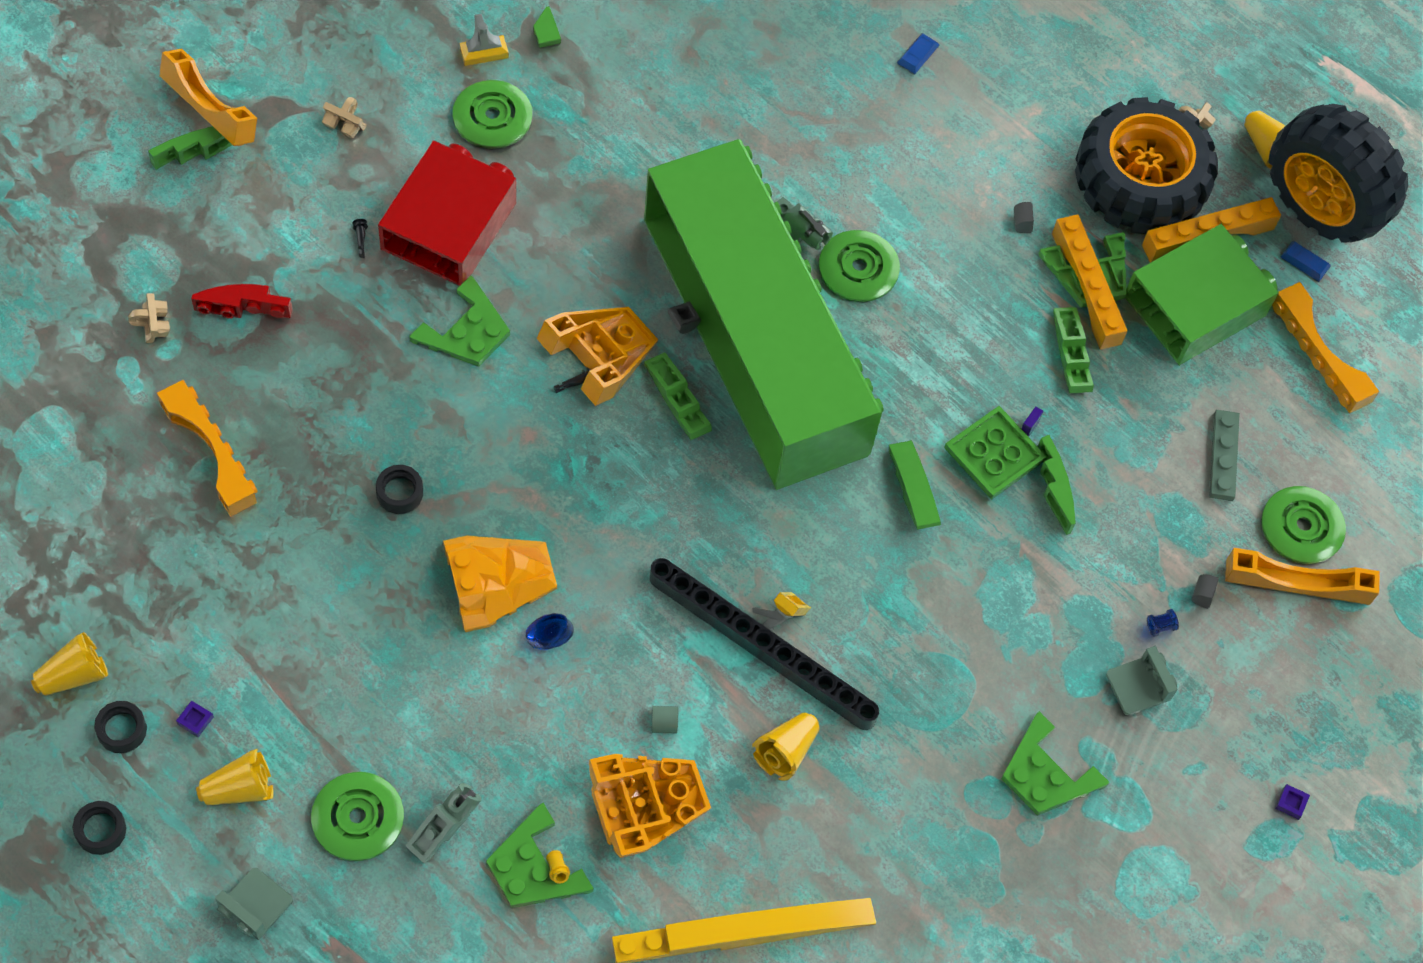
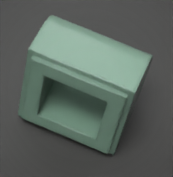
M652 706V733H677L678 706Z

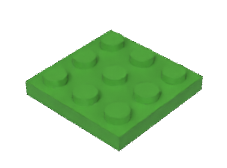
M997 406L945 443L944 446L946 451L991 500L1042 464L1047 457L1000 406Z

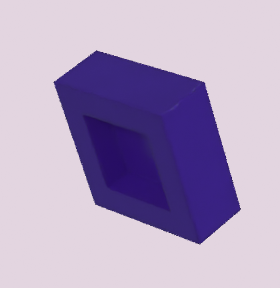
M1037 406L1032 410L1021 428L1028 437L1040 422L1044 412Z
M191 701L176 722L177 725L199 737L214 716L210 711Z
M1286 784L1275 809L1299 820L1302 817L1310 795Z

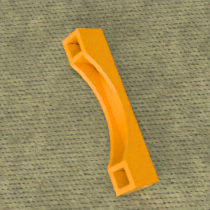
M182 48L162 52L159 76L233 146H242L254 142L257 117L245 106L235 108L219 101L203 81L194 59Z
M1269 197L1148 230L1142 247L1151 263L1221 223L1230 234H1249L1254 236L1274 230L1281 214L1273 198Z
M1079 214L1057 219L1052 236L1056 245H1060L1063 256L1072 266L1080 282L1088 307L1091 329L1099 349L1122 345L1128 330Z
M1301 282L1279 291L1272 304L1274 312L1284 321L1287 330L1294 335L1301 350L1306 352L1314 368L1319 370L1327 386L1334 391L1339 403L1346 408L1349 414L1372 403L1379 390L1365 372L1344 363L1324 344L1317 332L1313 319V299Z
M181 380L157 392L159 403L171 423L183 426L194 432L213 451L218 461L216 490L218 498L229 516L232 517L256 504L255 494L258 491L251 479L246 480L244 476L246 472L239 460L234 461L232 457L234 453L228 442H222L220 438L222 434L216 423H210L208 419L210 414L204 404H198V395L192 386L188 387L185 381Z
M1233 548L1226 559L1225 582L1371 605L1379 594L1380 571L1357 567L1346 569L1303 568L1275 561L1258 551Z

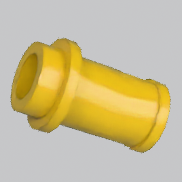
M553 850L546 856L550 867L549 876L552 881L561 884L568 880L570 870L564 863L561 851Z

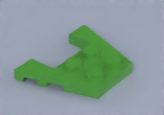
M1122 232L1104 237L1103 242L1109 257L1098 259L1115 301L1125 299L1126 249H1124L1125 233ZM1060 245L1040 249L1039 257L1081 308L1087 307L1080 282L1072 266L1066 264Z
M470 275L457 288V294L470 303L472 307L443 336L423 322L409 336V339L414 344L418 345L420 343L429 346V349L433 351H443L450 354L453 358L479 367L510 336V329L474 277Z
M1040 711L1035 715L1001 778L1037 816L1065 805L1071 800L1087 796L1093 791L1104 789L1110 783L1094 766L1074 782L1038 744L1054 731L1055 726Z
M544 803L540 804L486 860L489 870L511 908L543 903L545 900L569 898L571 895L582 893L590 894L594 890L583 869L569 875L568 880L561 884L555 883L550 879V868L532 838L555 826V822Z

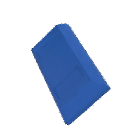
M921 33L897 61V64L916 74L940 44Z
M1292 241L1281 255L1282 259L1320 282L1331 267L1328 262L1295 241Z

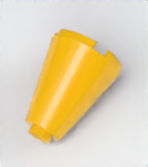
M1253 111L1247 115L1244 126L1265 166L1271 170L1272 165L1268 163L1270 150L1277 133L1286 125L1262 111Z
M86 633L77 634L33 673L34 679L31 680V684L38 694L42 693L44 696L100 681L108 676L102 656L98 657L95 651L97 648Z
M800 713L757 738L752 747H755L756 751L753 755L759 766L770 776L774 773L781 776L778 779L781 781L789 780L794 776L820 730L817 718L812 714Z
M258 749L251 750L201 779L199 786L196 787L200 802L204 801L206 805L271 800L273 798V785L268 786V777H271L263 754L257 752Z

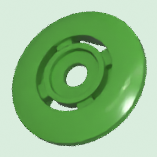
M499 80L481 81L470 85L459 94L453 106V122L458 133L468 142L483 148H503L516 143L528 132L532 123V106L527 96L510 83ZM509 104H512L514 108V118L511 117V108ZM489 109H496L500 114L497 118L491 119L486 116V112ZM470 111H474V117L478 124L472 120Z
M850 230L832 237L828 244L823 247L819 258V272L826 286L838 296L851 301L868 302L879 299L892 290L898 280L900 263L894 248L881 236L864 230ZM856 260H862L866 263V268L861 271L856 270L852 263Z
M1306 486L1284 488L1268 500L1262 512L1261 522L1266 540L1277 553L1293 562L1301 564L1324 562L1334 556L1344 542L1346 523L1341 510L1330 497L1314 488ZM1301 518L1307 519L1311 524V528L1306 531L1301 530L1297 525V520Z
M351 772L331 780L318 793L311 812L313 832L320 845L333 856L348 861L372 859L387 851L397 840L404 821L403 804L396 789L384 778L368 772ZM334 805H339L336 811L338 825L334 827L331 821ZM377 806H382L384 810L383 821L380 827L378 828L376 826L379 820V812ZM354 809H362L366 813V817L362 822L354 823L350 820V813Z

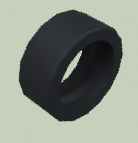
M392 465L385 468L379 474L376 481V495L380 505L386 511L394 514H405L413 511L423 498V483L419 473L406 465ZM396 478H404L413 483L414 492L407 499L393 500L385 493L386 484Z
M115 701L107 704L99 711L95 718L94 729L99 742L106 750L114 753H127L135 750L142 744L146 736L147 724L142 711L135 704L128 701ZM119 714L131 715L136 721L135 732L124 740L110 739L105 731L108 720Z
M95 801L86 804L74 817L72 826L74 836L82 849L91 854L98 855L110 853L119 847L125 838L127 829L125 819L120 810L107 801ZM100 813L110 815L116 825L112 836L101 842L89 840L84 834V825L87 820Z

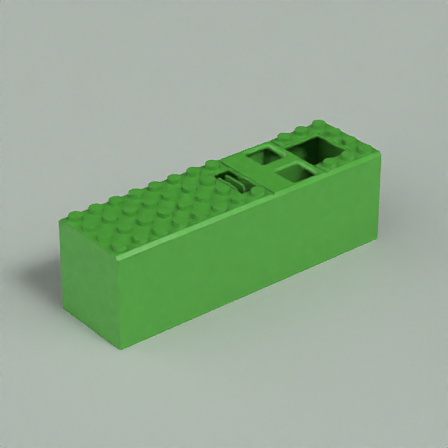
M737 139L649 168L647 172L644 222L684 303L690 301L699 315L701 321L696 328L775 489L778 490L868 457L874 446L884 408L881 400L874 398L870 379L864 378L861 373L863 371L859 358L853 357L820 294L822 291L821 285L817 278H812L809 261L807 259L803 260L801 257V246L798 240L793 241L790 235L792 233L788 221L783 222L780 216L782 211L779 203L773 202L771 199L772 191L769 184H764L761 179L762 171L760 166L753 164L750 147L744 146L743 142Z

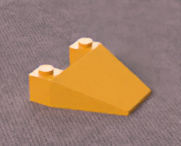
M630 307L563 312L544 320L537 336V340L550 355L569 348L583 365L590 369L581 390L595 406L612 399L658 342V338Z

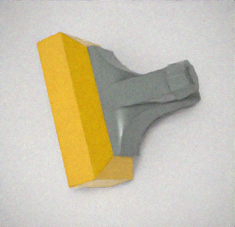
M475 14L473 37L469 41L459 43L464 66L509 58L504 35L495 36L491 34L483 20L482 14Z
M780 592L774 599L777 607L775 611L758 607L752 608L753 613L769 617L763 623V626L771 631L787 619L795 616H805L811 609L792 592Z

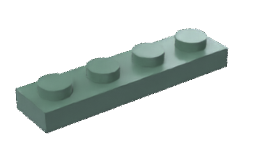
M1217 409L1214 413L1209 498L1228 501L1235 499L1240 413Z

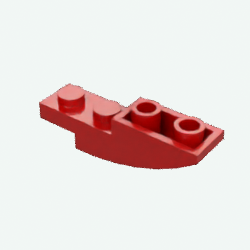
M233 284L218 286L192 294L191 298L194 311H198L201 314H218L225 318H241L243 310L252 314H269L276 318H291L292 314L291 298L271 295L270 288L266 285Z

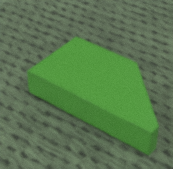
M547 6L533 26L539 48L561 43V37L550 6Z

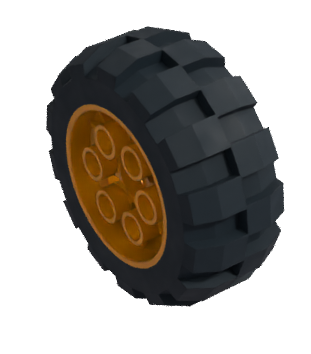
M1148 97L1130 99L1127 105L1120 101L1103 110L1101 115L1091 121L1084 132L1075 158L1077 162L1075 174L1080 191H1085L1083 196L1085 201L1094 212L1100 210L1105 214L1104 221L1119 228L1120 224L1131 227V233L1146 234L1151 229L1192 219L1201 212L1215 185L1214 181L1218 175V157L1216 152H1214L1215 145L1208 130H1201L1199 128V119L1191 112L1186 110L1182 113L1174 108L1175 103L1160 99L1158 103L1149 102Z
M1323 104L1303 110L1277 133L1269 154L1268 163L1272 165L1269 173L1273 185L1278 187L1281 193L1279 197L1287 209L1291 208L1297 214V219L1307 228L1313 227L1316 229L1318 235L1329 240L1339 238L1341 243L1356 242L1373 237L1399 214L1404 205L1409 186L1408 173L1402 169L1405 162L1399 150L1394 149L1390 144V137L1380 126L1376 128L1371 124L1369 117L1357 110L1347 111L1345 105Z

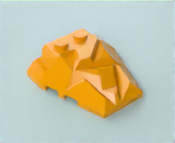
M468 535L443 540L465 632L491 627L496 624V620L506 614L512 615L522 605L526 603L531 604L557 589L546 542Z
M611 754L589 760L590 778L593 784L591 789L592 797L607 843L613 845L614 851L620 858L648 851L711 809L695 760L662 758L660 761L648 760L647 756H638L635 759L623 758V754Z

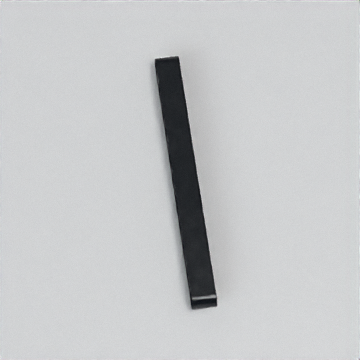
M659 558L652 562L650 582L655 588L857 728L869 730L875 726L879 715V707L874 701L669 560ZM664 571L667 573V575L659 576L656 574V572ZM684 585L687 589L679 590L675 586ZM699 598L705 599L707 603L699 604L696 600ZM719 612H723L728 617L719 618L716 614ZM743 626L747 628L748 631L740 632L736 628ZM760 640L766 641L768 646L762 647L757 642ZM786 655L789 660L782 661L777 656ZM806 669L810 674L802 675L798 670ZM826 683L830 686V689L824 690L819 684ZM846 697L851 703L844 704L840 701V698ZM861 712L870 713L872 715V718H864L861 715Z

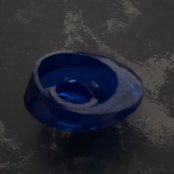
M552 613L544 615L528 626L526 639L528 644L536 649L548 650L556 648L569 641L573 636L574 626L563 614Z

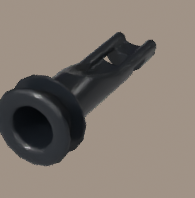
M356 219L352 222V228L356 231L358 249H360L359 257L365 258L364 240L365 230L368 228L367 220Z
M587 368L586 372L582 370V374L562 382L560 386L559 384L555 385V392L558 393L569 387L583 384L590 369Z

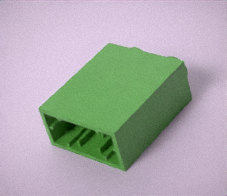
M1221 223L1133 272L1126 288L1125 299L1180 366L1264 318L1279 292L1277 291V283L1273 275L1266 269L1260 270L1251 260L1244 240L1238 235L1231 236Z

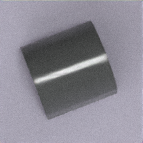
M1031 202L1016 204L1013 208L1015 230L1019 233H1032L1034 224L1033 204Z
M690 301L669 308L668 314L681 334L694 330L701 321Z
M1207 574L1198 577L1192 595V601L1196 605L1206 609L1210 608L1218 584V577Z

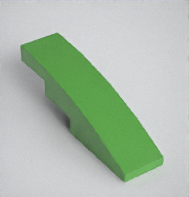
M211 126L170 139L148 150L151 164L157 170L175 159L181 165L200 154L207 160L232 146V144Z
M1054 308L1053 316L1057 342L1069 393L1093 392L1094 384L1089 371L1090 360L1085 347L1086 336L1077 308Z
M664 352L644 361L657 389L689 439L693 440L711 432V423L700 410L698 400L688 389L687 380L668 355Z
M1047 435L1040 439L1037 446L1047 456L1040 470L1042 477L1047 483L1043 496L1064 532L1068 535L1071 534L1076 524L1074 500L1061 456L1050 435Z
M912 440L889 444V454L896 467L895 475L903 490L902 498L917 530L941 525L927 476Z

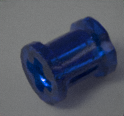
M1168 609L1164 614L1157 616L1151 614L1147 617V626L1153 637L1158 636L1159 633L1164 631H1176L1179 629L1178 618L1173 609Z

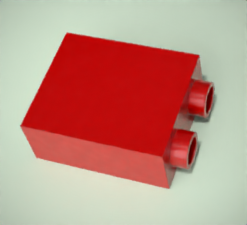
M433 140L378 224L380 249L460 286L472 275L516 205V177H514L508 167L501 163L492 162L490 165L474 159L472 154L459 144L452 143L449 146H445Z

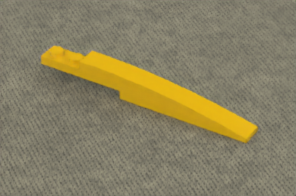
M871 898L768 909L665 925V928L613 936L612 944L616 963H634L720 948L722 951L876 925Z

